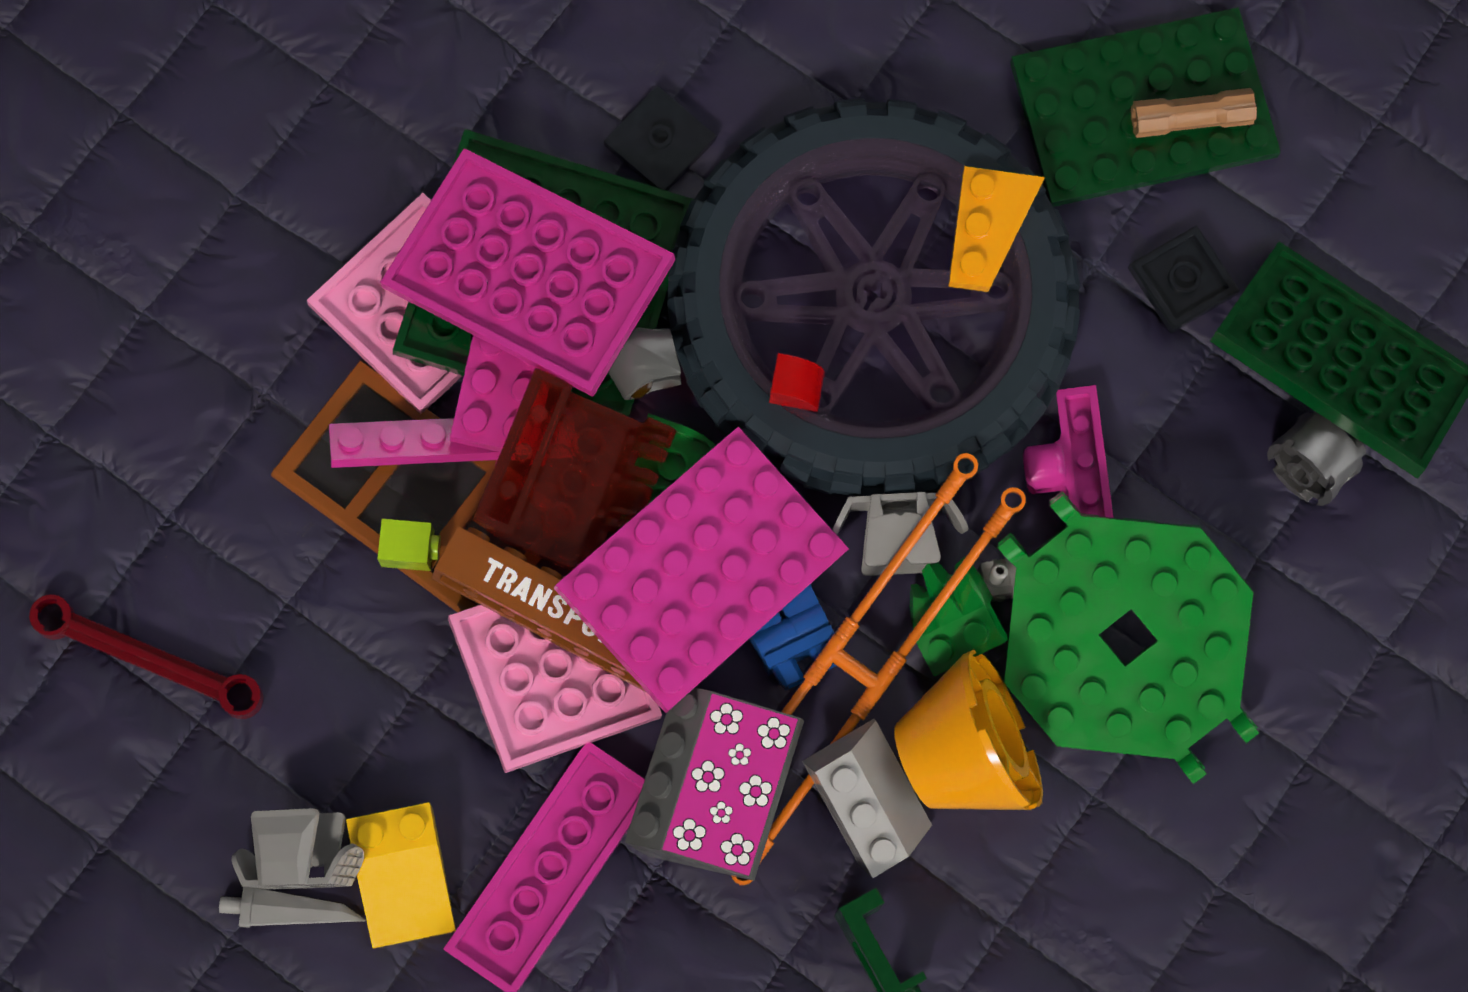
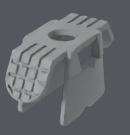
M936 493L872 494L871 496L848 497L832 530L838 536L850 512L867 511L861 572L865 576L881 575L937 498L935 496ZM951 500L949 504L945 503L942 511L955 529L961 534L968 531V525L954 501ZM932 522L894 575L922 573L923 568L927 564L940 561L941 555Z
M314 808L254 811L251 815L255 856L246 849H239L232 855V864L242 887L259 889L352 886L362 866L364 851L356 844H349L341 849L346 820L343 813H319ZM324 866L325 877L309 878L310 867Z

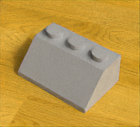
M875 719L870 720L802 761L858 865L872 878L909 857L931 828L932 824Z

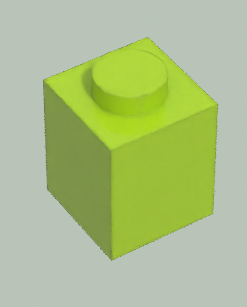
M382 519L377 560L381 567L431 571L432 560H439L441 536L434 535L435 530L432 523Z

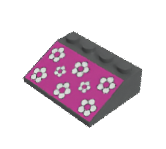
M694 688L666 713L624 843L649 857L754 881L804 720L713 691Z

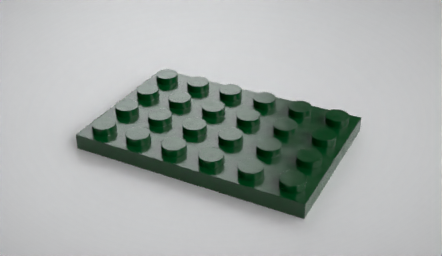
M1239 7L1011 57L1010 64L1041 177H1045L1043 185L1046 189V196L1053 207L1277 158L1281 153ZM1251 88L1254 92L1257 116L1252 125L1226 128L1221 126L1171 131L1166 135L1136 138L1133 133L1131 120L1133 101L1159 98L1172 100L1215 95L1221 91Z
M1280 241L1210 340L1211 343L1227 354L1233 356L1417 479L1427 468L1468 398V365Z

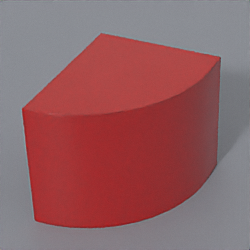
M778 353L769 403L818 412L825 375L824 369L809 360Z

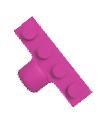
M1096 385L1058 390L1056 396L1061 436L1054 443L1027 446L1024 449L1023 464L1027 488L1032 494L1064 491L1080 513L1114 518Z

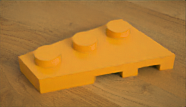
M964 166L948 287L989 292L1045 177Z

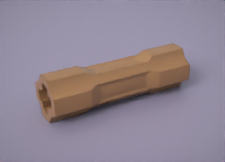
M1251 88L1227 90L1215 95L1172 100L1159 98L1133 101L1131 106L1133 133L1136 138L1166 135L1171 131L1214 126L1226 128L1252 125L1257 116L1254 92Z

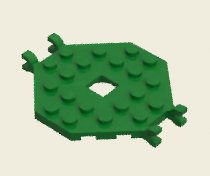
M1061 491L1050 500V507L1067 524L1064 528L1030 555L1011 532L998 542L997 548L1016 567L1004 683L1057 747L1175 759L1186 776L1194 784L1207 773L1204 770L1205 766L1189 747L1220 723L1228 719L1245 743L1259 734L1257 725L1241 707L1254 592L1200 525L1159 523L1151 520L1119 519L1082 514L1064 491ZM1132 609L1156 638V641L1131 661L1123 663L1099 634Z

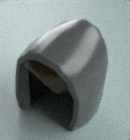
M637 327L632 331L608 371L624 400L641 398L652 391L672 388L682 384L680 365L670 329Z

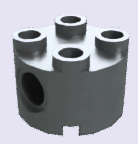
M1314 411V413L1306 412L1299 416L1294 426L1269 447L1267 456L1269 461L1275 458L1277 465L1273 468V471L1291 492L1307 502L1314 497L1318 499L1316 505L1324 506L1338 495L1341 487L1349 479L1361 471L1363 465L1362 457L1366 454V448L1361 441L1353 436H1348L1343 429Z

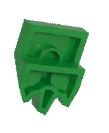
M965 556L959 562H957V564L955 565V571L962 563ZM939 562L927 564L922 570L927 589L919 584L911 585L909 606L912 630L952 576ZM973 565L917 641V645L933 676L949 670L963 654L971 650L976 651V654L973 655L976 657L1008 640L990 604L993 597L981 574Z

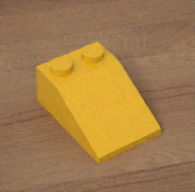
M430 802L346 819L350 844H356L364 851V860L357 874L372 948L375 949L455 932L456 928L437 827Z

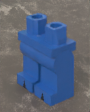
M811 584L780 611L783 619L777 613L749 639L767 675L774 674L776 680L785 691L801 684L805 680L797 662L809 656L814 662L830 638L835 634ZM833 663L828 670L836 667L837 665Z

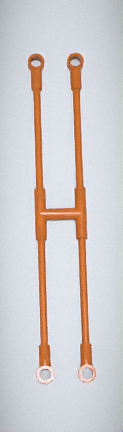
M969 453L960 454L954 461L952 472L935 494L937 498L850 618L846 617L840 627H838L835 634H833L806 674H804L803 678L805 680L781 712L792 715L812 686L818 685L820 679L823 678L834 663L867 687L863 695L858 699V702L851 709V716L830 744L852 732L860 720H865V717H867L897 673L907 662L906 656L990 540L997 537L1014 513L1023 509L1026 503L1024 492L1016 487L1008 488L1003 492L1000 505L983 527V534L897 652L893 651L890 658L887 659L876 674L843 649L860 627L858 623L944 504H949L966 479H970L976 474L978 470L977 459ZM963 459L970 460L974 465L973 471L968 474L961 473L958 469V463ZM1010 493H1016L1021 498V504L1016 508L1009 507L1005 502V497ZM809 774L772 823L760 863L774 845L773 840L814 785ZM731 876L735 883L739 885H747L753 881L748 879L741 880L738 877Z

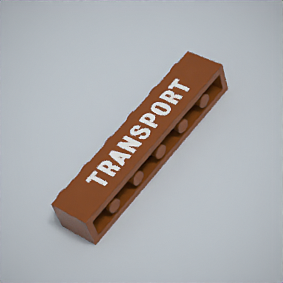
M460 526L457 527L434 568L433 580L645 691L554 590L555 585L563 579L560 573L549 567L542 566L539 569L526 562L527 558L525 555L513 548L505 547L503 550L489 542L490 538L486 534L475 528L469 527L465 530Z

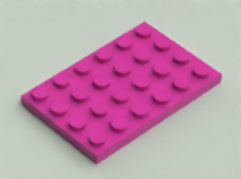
M464 148L380 283L389 292L593 397L676 259L674 253Z
M737 427L555 585L554 590L660 708L667 713L846 553L849 548L747 435Z

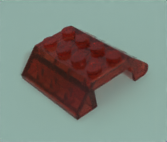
M535 368L473 521L504 543L572 571L606 542L605 539L608 532L616 533L648 505L653 489L645 484L656 485L659 475L648 468H640L634 465L638 457L665 462L668 452L663 448L671 447L676 430L650 417L643 422H639L570 392L573 385Z

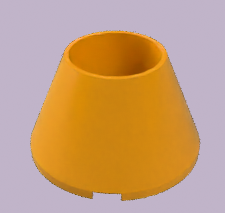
M971 650L963 654L896 723L894 728L895 742L905 773L920 800L931 809L1031 810L1039 807L1043 799L1042 780L1034 750L1026 752L1020 733L1021 729L1026 728L1009 690L992 663L983 654L976 657L973 656L976 654V651Z

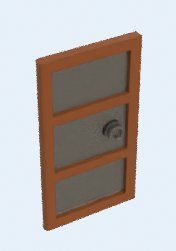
M359 361L279 464L273 468L271 477L377 554L382 519L432 523L435 530L434 535L441 536L439 559L457 527L460 526L465 530L471 527L483 532L490 538V543L503 550L505 547L513 548L525 555L527 558L526 562L538 567L575 519L572 513L499 460L331 468L329 424L441 419L428 409L420 414L380 374L362 361ZM432 560L431 571L397 568L457 613L480 605L432 579L434 568L439 560Z

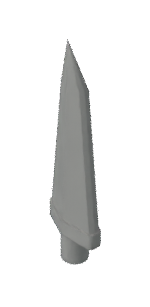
M243 887L242 898L221 896L219 913L240 914L239 927L246 928L265 925L367 921L345 904L259 888Z

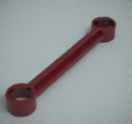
M42 596L33 603L30 609V623L41 636L50 640H57L66 636L218 700L223 709L236 719L251 718L262 707L263 692L253 678L243 674L227 678L76 614L67 601L60 596ZM57 604L62 609V620L65 623L57 630L45 631V626L38 620L39 614L46 606ZM239 683H245L250 687L252 691L251 700L254 701L253 705L244 711H234V706L227 699L229 690Z

